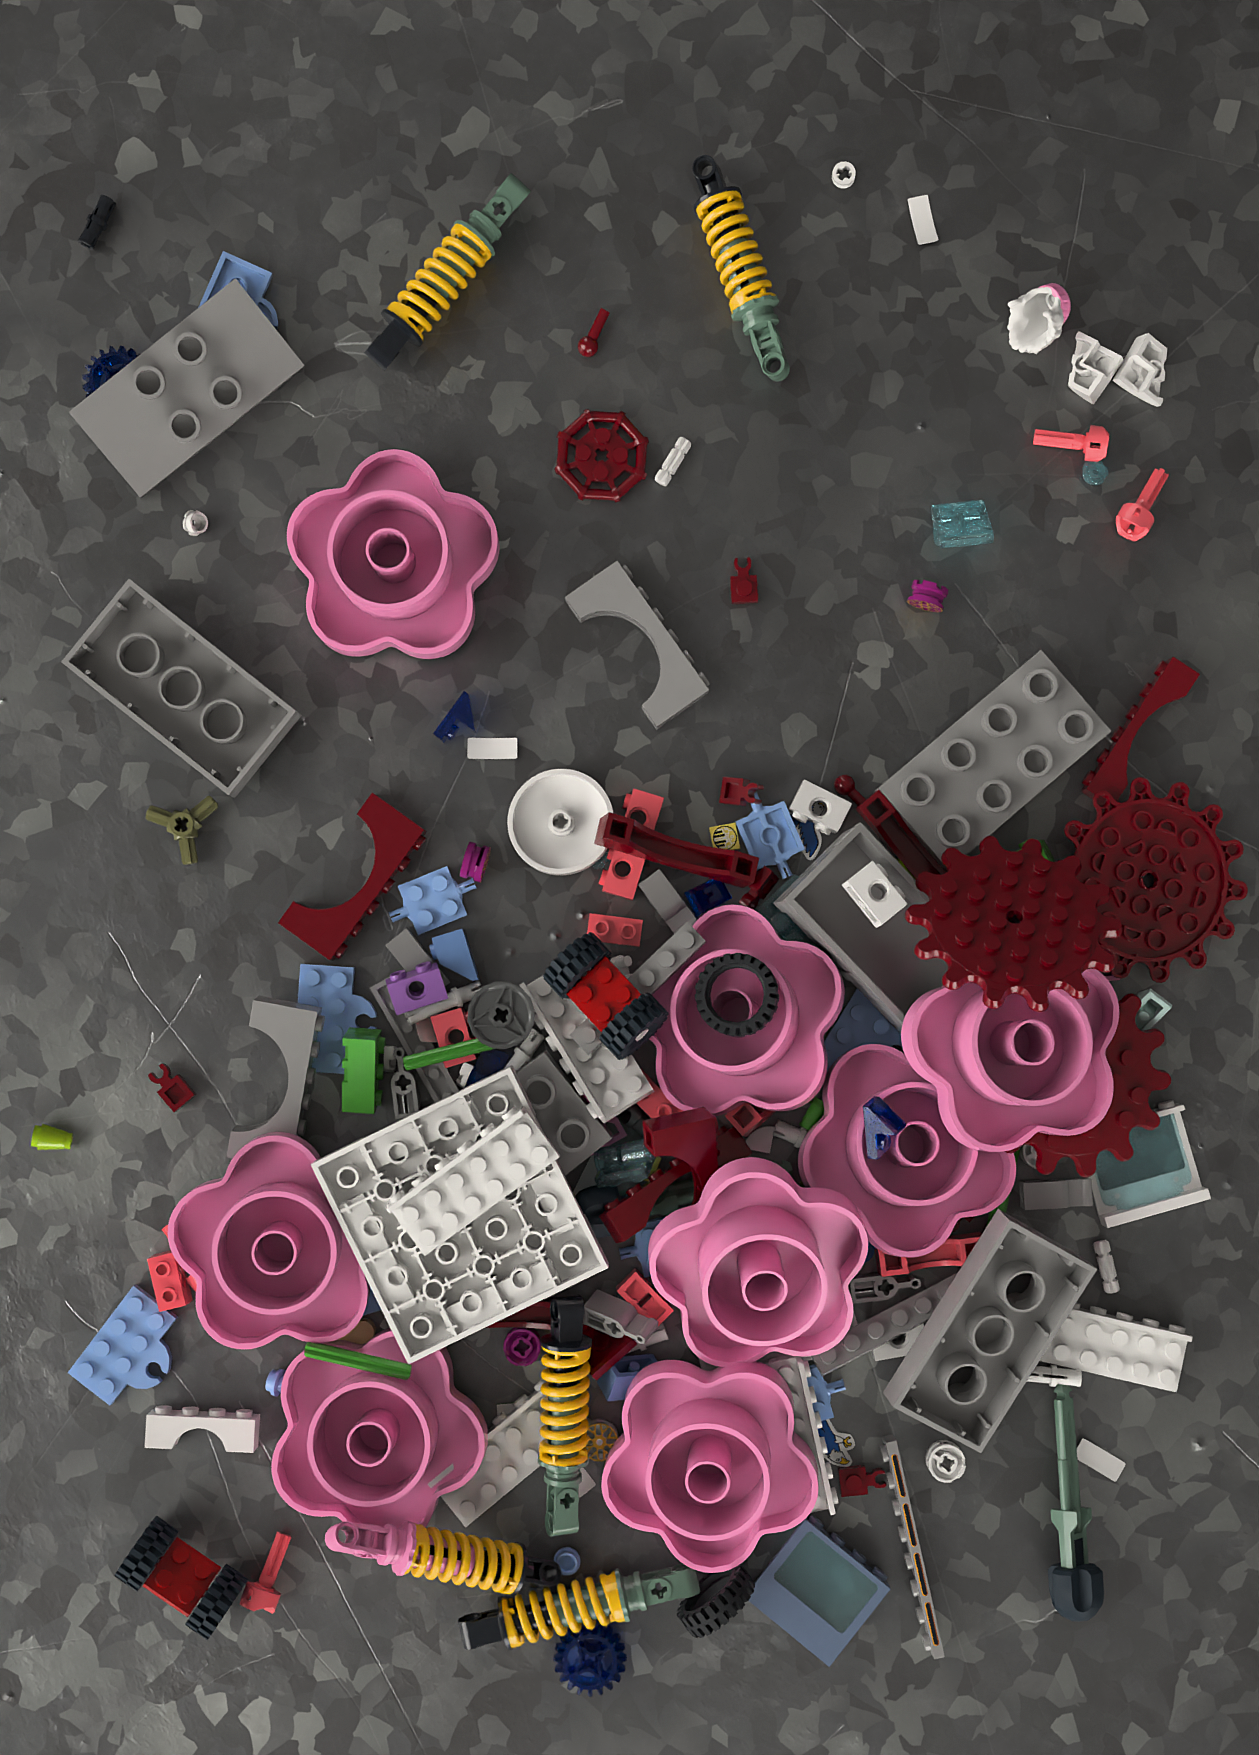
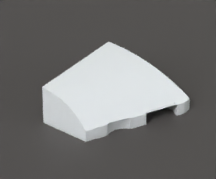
M1078 331L1075 338L1077 341L1076 350L1072 356L1073 369L1069 375L1068 386L1080 397L1094 405L1124 360L1121 355L1101 346L1098 340Z
M1149 333L1136 337L1112 381L1141 400L1156 407L1161 406L1163 398L1159 397L1160 383L1165 381L1164 362L1167 358V348Z

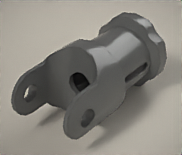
M634 1104L628 1108L630 1112L624 1110L616 1117L627 1128H632L642 1137L644 1142L643 1121L649 1118L637 1104Z

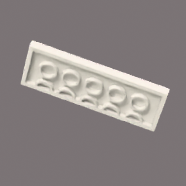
M543 976L527 986L524 982L519 984L531 998L536 1012L534 1021L540 1030L545 1028L549 1036L545 1038L553 1052L556 1050L560 1052L563 1057L559 1060L561 1066L567 1074L572 1072L576 1079L572 1084L580 1097L585 1094L590 1103L586 1107L594 1119L599 1117L605 1123L655 1092L632 1055L627 1056L623 1060H618L603 1043L590 1055H587L570 1034L588 1017L570 998L562 999L543 979Z
M524 1106L519 1110L513 1107L501 1116L504 1121L496 1127L493 1123L479 1132L481 1138L476 1142L472 1143L471 1140H468L456 1149L459 1154L450 1160L448 1156L434 1166L435 1172L429 1176L423 1173L412 1182L414 1186L406 1193L402 1189L389 1199L391 1204L386 1210L389 1214L392 1212L424 1256L560 1157L558 1151Z
M1076 1302L1040 1361L1177 1392L1187 1341L1192 1342L1193 1336L1185 1332L1186 1328L1178 1325L1169 1324V1328L1159 1326V1322L1152 1319L1143 1318L1142 1322L1135 1321L1132 1315L1117 1312L1116 1316L1106 1314V1309L1091 1306L1090 1310L1080 1308L1081 1304Z
M784 1355L758 1361L775 1369L787 1382L794 1400V1432L808 1444L815 1456L818 1467V1497L811 1513L829 1509L830 1515L836 1514L834 1504H839L836 1489L835 1487L830 1488L828 1480L833 1478L830 1462L825 1463L823 1454L828 1453L825 1438H819L818 1429L822 1428L819 1411L814 1412L812 1403H816L817 1399L814 1387H808L807 1378L811 1377L808 1360L803 1361L800 1356Z
M541 1379L534 1386L536 1391L528 1397L526 1394H523L513 1403L514 1410L508 1415L503 1411L493 1419L492 1423L494 1425L488 1430L487 1450L475 1475L459 1489L441 1495L442 1499L465 1527L540 1466L538 1464L539 1444L542 1440L546 1439L539 1433L540 1428L546 1425L540 1420V1414L546 1411L541 1407L540 1401L547 1396L540 1391V1387L548 1381ZM587 1416L586 1418H587V1420H588V1422H589V1425H590V1424H591V1420H590V1419L588 1418V1416ZM453 1463L427 1485L432 1488L454 1470Z

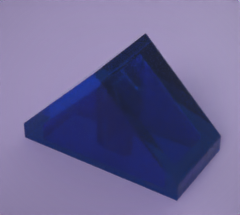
M713 879L683 894L695 917L732 899L725 884Z

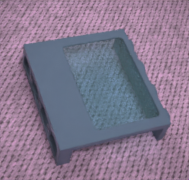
M811 1515L801 1522L755 1580L754 1592L750 1595L749 1601L830 1667L890 1591V1586L887 1582L888 1576L876 1566L872 1569L865 1563L867 1559L859 1551L854 1549L851 1552L844 1546L846 1542L838 1534L832 1532L830 1535L823 1529L825 1525L816 1516Z

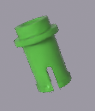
M814 1097L813 1101H809L811 1105L799 1123L800 1126L807 1130H810L824 1114L823 1100Z

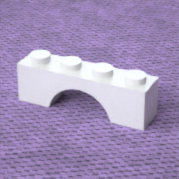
M156 1406L155 1409H152L146 1415L145 1448L172 1449L179 1442L183 1433L191 1429L201 1428L215 1433L223 1442L226 1452L254 1453L259 1444L260 1414H253V1410L239 1409L236 1410V1413H228L224 1408H211L209 1412L199 1411L198 1407H183L182 1410H172L171 1406Z

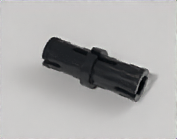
M101 195L92 214H89L86 219L88 222L78 242L87 249L94 250L102 231H105L108 227L107 221L116 206V202L110 197Z

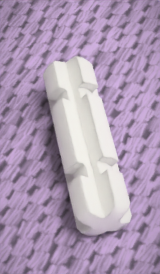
M684 437L678 438L674 446L675 449L672 448L662 465V470L659 469L655 476V481L662 486L668 485L672 477L671 474L674 475L684 459V454H687L691 447V442Z
M1106 1240L1096 1241L1093 1245L1095 1253L1098 1254L1096 1258L1100 1275L1104 1279L1102 1282L1104 1291L1108 1294L1116 1293L1120 1290L1118 1280L1115 1279L1117 1274L1113 1257L1109 1254L1111 1251L1110 1244Z

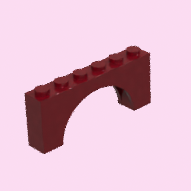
M371 793L357 813L369 827L375 845L374 865L365 885L350 900L328 909H311L293 901L278 922V924L332 961L336 957L340 959L349 947L346 945L347 941L351 936L356 937L364 927V924L361 923L367 914L371 916L380 904L377 900L383 892L387 894L396 882L393 880L394 876L398 871L403 872L411 862V859L408 858L414 849L418 851L427 839L424 837L427 831L374 793Z
M705 1107L643 1121L644 1146L654 1157L673 1156L684 1160L689 1165L694 1181V1195L691 1205L698 1203L707 1181L719 1169L717 1156H720V1148L716 1141L718 1121L715 1115H712Z

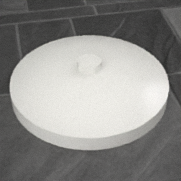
M571 769L544 771L529 779L515 794L508 812L507 825L509 837L519 856L536 870L550 875L575 874L591 867L606 852V847L596 845L594 841L600 818L608 812L614 813L613 807L603 788L588 775Z

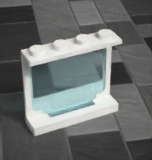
M1174 1100L1159 1103V1108L1154 1109L1160 1117V1124L1156 1129L1146 1130L1139 1126L1131 1129L1129 1141L1134 1154L1130 1160L1121 1162L1107 1150L1101 1151L1098 1154L1096 1171L1088 1178L1092 1179V1195L1102 1226L1110 1228L1211 1199L1208 1188L1201 1185L1180 1111L1185 1110L1184 1105L1174 1104Z

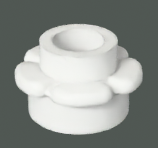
M189 510L185 513L183 528L185 531H188L189 535L198 536L206 531L208 520L203 513L198 510Z

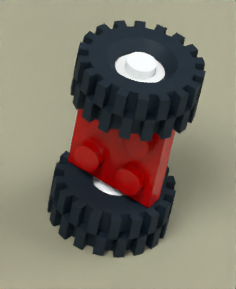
M589 932L582 935L581 938L575 939L573 944L566 946V949L557 955L558 957L550 963L551 966L545 970L546 973L543 975V979L562 999L570 998L601 1031L600 1041L618 1060H623L627 1056L632 1055L635 1050L640 1049L641 1045L649 1041V1038L656 1034L657 1030L662 1027L663 1022L667 1020L669 1013L650 993L641 994L610 961L611 951L594 933Z
M155 1516L115 1573V1577L135 1591H138L143 1585L144 1588L186 1617H189L185 1625L208 1640L248 1581V1578L227 1563L216 1577L222 1567L176 1537L179 1530L160 1517ZM202 1598L196 1609L193 1611L199 1600Z

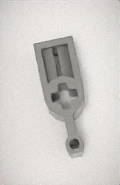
M660 869L637 885L674 934L686 922L693 926L697 921Z
M408 928L385 945L406 972L415 970L418 964L424 962L435 963ZM439 968L444 986L450 983V980ZM415 981L422 989L423 983L420 981Z
M398 1047L394 1050L399 1070L391 1079L395 1119L405 1118L422 1110L418 1079L414 1072L406 1070L404 1067L403 1057L407 1053L403 1047ZM402 1075H405L406 1079L411 1080V1084L407 1085L406 1089H404L403 1085L398 1084V1080L402 1079Z
M1091 1178L1019 1180L1020 1207L1024 1210L1093 1206Z
M878 1272L857 1274L850 1281L848 1287L852 1302L855 1304L887 1300L894 1297L899 1288L912 1287L913 1289H918L921 1287V1282L916 1275L912 1274L908 1275L907 1278L894 1279L892 1276L881 1277ZM884 1279L890 1284L886 1286V1291H882L878 1287V1285H882V1280Z
M598 1289L584 1305L583 1324L616 1338L626 1335L635 1339L640 1344H645L658 1327L656 1319L638 1314L632 1304Z

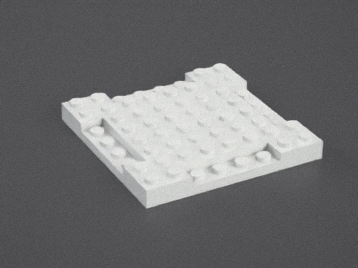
M512 1065L310 1164L408 1364L607 1269L609 1266V1262L586 1215L583 1214L557 1159L426 1256L423 1255L392 1212L389 1214L386 1210L391 1204L389 1199L402 1189L405 1193L414 1187L412 1182L423 1173H426L427 1176L431 1175L436 1171L434 1166L448 1156L450 1160L459 1154L456 1149L468 1140H471L472 1143L476 1142L481 1138L479 1132L491 1123L495 1127L504 1121L501 1116L513 1107L519 1110L524 1106L541 1128L536 1118V1113Z

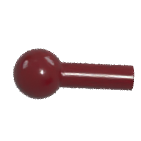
M600 308L588 335L582 337L578 342V351L584 357H592L598 351L597 339L610 312L603 308Z
M840 775L836 778L834 788L838 794L847 795L857 806L866 800L855 789V781L851 776Z

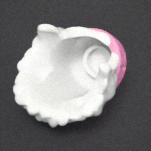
M1048 283L1032 289L1027 294L1008 303L1011 315L1007 328L1010 331L1009 344L1012 346V349H1019L1021 353L1037 354L1061 335L1062 325L1067 320L1071 310L1069 295L1063 287L1056 283Z

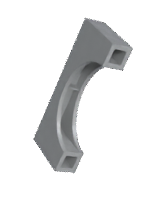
M616 561L568 594L565 600L580 623L597 616H616L632 622L649 637L659 658L660 677L655 691L642 704L641 709L657 730L706 696L709 692L707 686L710 683L702 672L697 673L692 666L695 662L686 650L683 652L677 645L679 639L672 629L667 631L661 622L664 621V618L656 607L651 609L646 601L649 598L641 586L636 588L631 579L634 577L625 564L621 567L619 562Z
M258 996L253 1000L249 1026L269 1035L280 1047L288 1067V1089L282 1106L273 1117L256 1125L235 1126L230 1133L227 1151L228 1158H233L249 1141L266 1133L285 1132L299 1137L304 1136L307 1120H303L304 1110L309 1109L311 1094H307L309 1084L314 1082L316 1068H312L313 1058L318 1057L320 1042H316L318 1031L322 1032L325 1016L321 1015L322 1007Z

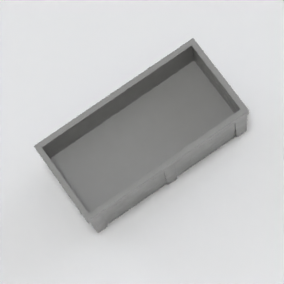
M859 822L853 828L843 832L773 904L782 913H786L811 941L829 956L839 969L841 975L847 981H851L901 1034L905 1015L911 1005L923 994L943 986L942 976L948 970V965L940 958L923 960L915 955V945L920 940L927 938L929 932L921 925L907 922L904 915L911 905L927 903L929 898L924 892L916 888V880L869 830ZM871 861L875 864H880L888 874L887 879L893 886L896 885L902 890L905 895L904 900L907 903L904 908L877 928L842 886L843 883ZM876 886L871 887V895L875 899L880 900L882 898V891Z

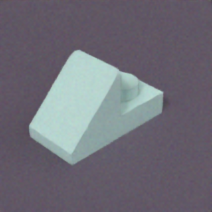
M1152 989L1139 992L1137 996L1141 999L1142 1004L1136 1014L1135 1023L1141 1030L1151 1029L1172 1008V1004Z

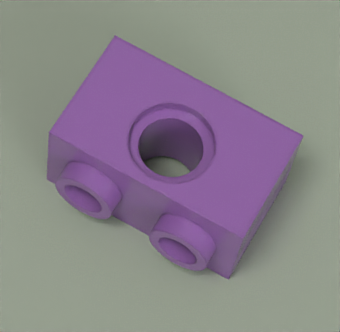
M431 962L418 964L415 970L409 972L399 970L390 974V978L385 979L396 1015L448 999L437 962L433 964ZM414 981L423 983L422 989L416 992L411 991L409 985Z

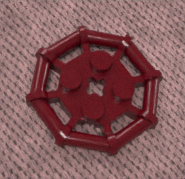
M585 409L582 415L562 432L559 431L556 436L558 438L557 465L554 468L555 473L564 479L578 495V499L582 501L584 499L612 500L615 503L619 502L623 495L638 482L645 480L647 476L645 470L647 444L649 443L648 437H644L623 411L603 412ZM593 422L614 423L611 430L607 428L595 429ZM588 424L590 431L579 441L572 438L573 435ZM620 426L634 440L633 442L626 443L618 435L617 432ZM568 444L576 448L575 461L567 463ZM636 449L635 467L628 465V451ZM597 451L608 452L606 455L608 460L606 462L603 460L596 461ZM578 469L586 478L585 484L582 485L570 471ZM624 472L631 474L616 488L614 481ZM604 482V484L609 485L610 490L589 488L592 483Z

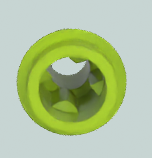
M42 1124V1126L35 1125L31 1146L37 1147V1150L71 1149L73 1133H68L46 1124Z

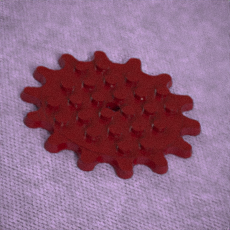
M1135 778L1130 785L1129 799L1123 803L1115 801L1109 792L1099 791L1093 797V805L1097 814L1096 820L1089 825L1077 820L1069 821L1065 825L1064 833L1074 843V856L1080 859L1082 869L1076 878L1086 885L1104 884L1109 888L1111 894L1109 901L1098 906L1097 910L1106 917L1118 919L1123 928L1120 937L1106 938L1099 943L1103 949L1108 950L1114 956L1116 964L1111 974L1115 978L1123 979L1127 977L1132 966L1142 962L1147 965L1151 979L1156 983H1163L1169 978V967L1173 959L1181 957L1187 961L1190 967L1194 969L1203 968L1207 962V956L1203 950L1205 938L1215 935L1221 939H1229L1234 935L1235 927L1225 917L1224 906L1231 900L1244 899L1247 896L1248 887L1243 881L1231 878L1228 867L1233 860L1241 857L1244 848L1239 840L1222 841L1217 837L1215 833L1216 826L1223 817L1221 807L1211 804L1200 812L1190 809L1188 805L1190 790L1184 782L1174 783L1167 796L1157 798L1152 794L1150 783L1146 778ZM1147 873H1151L1154 877V883L1149 888L1144 885L1142 879Z
M986 836L979 844V855L966 856L956 848H947L941 856V861L946 866L947 873L936 875L922 872L915 878L916 888L924 892L929 898L927 903L911 905L904 915L907 922L921 925L929 932L927 938L920 940L915 945V955L923 960L940 958L947 963L948 970L942 976V984L949 990H957L967 983L979 985L983 989L982 1001L988 1008H1000L1008 995L1018 994L1026 999L1030 1009L1035 1012H1043L1049 1007L1048 994L1050 991L1062 989L1073 998L1083 999L1088 996L1089 986L1082 973L1087 969L1110 972L1115 967L1114 956L1104 950L1099 943L1106 938L1120 937L1123 931L1121 922L1116 918L1106 917L1098 912L1097 907L1108 902L1110 899L1109 888L1104 884L1086 885L1081 883L1076 876L1080 873L1082 865L1080 859L1076 856L1071 855L1062 861L1052 862L1042 856L1041 843L1036 839L1027 840L1021 850L1012 852L1003 849L997 838ZM1016 915V918L1021 922L1017 924L1011 923L1007 918Z
M1126 994L1118 1001L1119 1021L1117 1029L1105 1051V1056L1113 1076L1114 1089L1111 1105L1104 1118L1092 1129L1077 1135L1063 1136L1037 1132L1023 1145L1004 1152L1012 1154L1024 1145H1031L1037 1152L1035 1166L1039 1173L1044 1175L1051 1174L1061 1158L1069 1157L1074 1161L1077 1173L1082 1177L1088 1178L1096 1171V1159L1101 1151L1107 1150L1111 1152L1121 1162H1126L1132 1158L1134 1150L1129 1141V1133L1132 1128L1139 1126L1146 1130H1154L1159 1126L1160 1117L1149 1107L1148 1098L1152 1091L1165 1090L1171 1084L1169 1073L1156 1069L1151 1064L1152 1051L1162 1046L1165 1037L1159 1029L1141 1030L1137 1027L1135 1017L1141 1008L1142 1002L1136 994Z

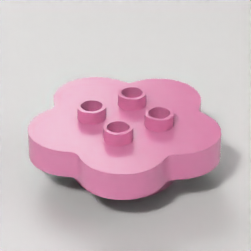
M397 449L380 451L366 458L354 470L344 487L323 490L307 497L294 510L287 527V545L291 557L302 573L309 579L306 611L311 627L329 648L340 654L355 657L372 655L388 647H395L410 656L422 659H436L456 651L466 641L474 625V591L492 573L496 566L500 549L494 520L479 502L466 495L445 491L434 470L426 461L411 452Z
M741 905L716 907L702 915L692 926L707 943L652 995L669 1013L662 1027L657 1030L654 1036L649 1038L657 1048L656 1076L659 1086L666 1098L682 1111L705 1107L712 1115L719 1116L736 1109L744 1103H751L770 1111L781 1112L797 1109L807 1104L817 1095L826 1078L828 1057L824 1044V1035L835 1023L843 1007L845 988L841 973L829 956L819 948L804 942L781 940L775 928L757 911ZM728 953L748 954L759 959L773 973L779 988L778 1008L776 1013L774 1012L772 1020L762 1030H758L752 1035H745L744 1037L728 1036L714 1030L701 1017L696 1006L697 1002L695 1001V986L699 981L700 973H703L705 970L704 967L708 963L711 964L713 959L723 957L724 954ZM734 968L726 970L717 977L712 985L710 994L712 1007L718 1016L727 1021L740 1022L748 1020L762 1006L764 991L761 981L756 974L747 969Z
M1087 969L1082 973L1089 986L1088 996L1083 999L1073 998L1062 989L1050 991L1048 994L1049 1007L1043 1012H1035L1030 1009L1026 999L1018 994L1008 995L1000 1008H988L982 1001L983 989L975 983L964 984L957 990H949L943 985L923 994L911 1005L905 1015L901 1030L904 1054L912 1068L922 1078L936 1087L941 1119L948 1132L958 1142L976 1150L1004 1152L1023 1145L1037 1132L1063 1136L1077 1135L1092 1129L1104 1118L1111 1105L1114 1089L1113 1076L1105 1056V1051L1117 1029L1119 1004L1111 983L1102 973L1096 969Z
M867 1044L847 1051L833 1062L823 1083L824 1115L807 1132L799 1149V1174L806 1188L819 1187L831 1189L851 1200L861 1215L868 1241L875 1248L886 1254L899 1257L926 1255L936 1250L946 1241L960 1218L988 1213L1005 1201L1013 1188L1016 1178L1014 1153L981 1151L966 1147L958 1142L943 1124L938 1108L936 1087L922 1078L912 1068L904 1053L887 1045Z
M271 1132L252 1139L233 1157L223 1178L204 1182L192 1189L178 1202L171 1214L168 1224V1242L171 1252L179 1265L196 1280V1310L203 1328L214 1340L224 1346L235 1349H253L264 1346L281 1335H289L312 1343L331 1342L345 1336L355 1328L367 1306L370 1285L310 1165L320 1159L321 1156L311 1144L299 1136L285 1132Z
M754 1157L737 1159L719 1168L707 1181L698 1203L678 1209L666 1216L655 1227L648 1244L649 1268L652 1282L657 1291L667 1301L680 1308L686 1343L698 1358L718 1367L743 1362L753 1363L773 1351L802 1357L821 1354L836 1346L847 1334L853 1319V1302L848 1285L862 1268L868 1252L867 1233L861 1215L851 1200L831 1189L800 1187L791 1175L778 1164Z
M390 1327L379 1332L364 1344L338 1339L321 1343L408 1364ZM446 1347L410 1363L412 1365V1372L408 1380L309 1358L304 1355L303 1350L288 1366L281 1385V1402L288 1427L278 1441L273 1453L272 1478L282 1499L295 1510L310 1516H335L342 1522L351 1521L381 1527L391 1524L395 1525L396 1528H399L404 1521L409 1520L412 1523L422 1524L426 1528L436 1509L439 1496L459 1489L475 1475L488 1446V1429L484 1416L470 1398L455 1388L453 1365ZM453 1463L454 1470L432 1488L427 1485Z
M662 1360L643 1368L631 1381L626 1392L622 1411L624 1433L618 1437L610 1448L602 1474V1494L610 1511L621 1522L637 1530L660 1534L670 1552L684 1565L701 1572L718 1573L730 1570L744 1562L753 1552L762 1535L791 1529L800 1524L811 1513L818 1497L817 1462L808 1444L794 1432L793 1396L787 1382L775 1369L755 1361L753 1363H736L706 1371L688 1362Z

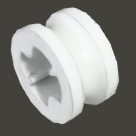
M846 161L836 164L832 171L833 183L839 188H848L854 183L856 176L854 166ZM847 170L849 172L848 177L850 178H844L843 181L840 180V174H837V172L843 173Z

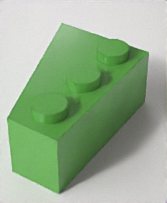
M349 1027L342 1038V1046H346L345 1058L342 1060V1068H344L342 1112L374 1114L377 1106H382L383 1090H378L379 1080H383L384 1064H380V1053L384 1054L386 1038L381 1037L382 1029Z

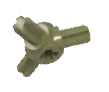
M207 796L191 810L186 808L182 812L174 810L172 813L152 805L146 812V819L167 827V832L174 835L175 841H179L182 863L190 865L198 862L195 838L198 837V830L202 827L201 822L219 806L211 796ZM182 820L188 822V823L186 824V826H187V828H188L186 831L181 829V828H182V824H181V821H182Z

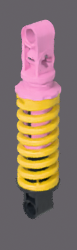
M409 1520L404 1521L399 1528L391 1524L381 1527L373 1524L343 1521L331 1526L325 1534L326 1545L332 1551L353 1554L361 1558L376 1559L379 1565L386 1566L392 1564L393 1573H396L397 1576L406 1575L411 1571L412 1575L417 1578L425 1574L428 1580H434L438 1576L439 1580L444 1583L452 1579L455 1585H461L465 1581L468 1587L473 1588L478 1584L482 1590H488L492 1586L494 1592L503 1593L510 1597L517 1595L522 1586L543 1589L556 1585L561 1579V1569L555 1561L528 1556L526 1546L521 1542L506 1544L503 1540L493 1541L488 1537L479 1538L477 1535L466 1536L462 1532L452 1533L447 1529L439 1531L436 1527L425 1528L422 1524L412 1523ZM340 1529L346 1535L345 1543L341 1542L338 1537ZM542 1569H544L547 1574L546 1581L542 1577Z

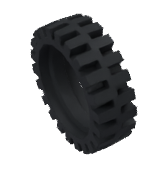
M728 953L724 954L723 957L713 959L711 964L708 963L704 967L705 970L703 973H700L699 981L695 986V1001L697 1002L696 1006L701 1017L710 1027L722 1034L733 1037L752 1035L766 1027L765 1025L772 1020L774 1012L776 1013L779 988L773 973L763 962L748 954ZM734 968L747 969L756 974L762 983L764 991L763 1003L758 1012L748 1020L740 1022L727 1021L718 1016L712 1007L710 997L712 985L717 977L726 970Z
M741 1564L724 1572L708 1573L705 1579L702 1578L699 1581L700 1593L681 1601L680 1607L677 1609V1617L693 1637L702 1638L705 1635L708 1636L713 1630L715 1632L719 1630L722 1624L726 1625L729 1622V1618H734L738 1614L737 1611L743 1609L744 1603L749 1601L750 1595L754 1592L755 1582Z

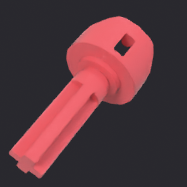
M1090 425L1086 436L1076 433L1035 429L1033 445L1083 450V453H1085L1084 461L1099 462L1106 457L1109 433L1103 426ZM1090 443H1101V445H1091Z
M1154 469L1136 503H1126L1116 516L1117 532L1124 538L1137 541L1144 537L1151 529L1154 517L1149 510L1169 474L1164 473V469ZM1131 524L1136 525L1133 532L1129 529Z
M277 1531L263 1571L259 1577V1582L246 1583L240 1599L241 1606L252 1611L264 1609L272 1614L275 1612L281 1593L272 1586L276 1581L291 1540L290 1535Z

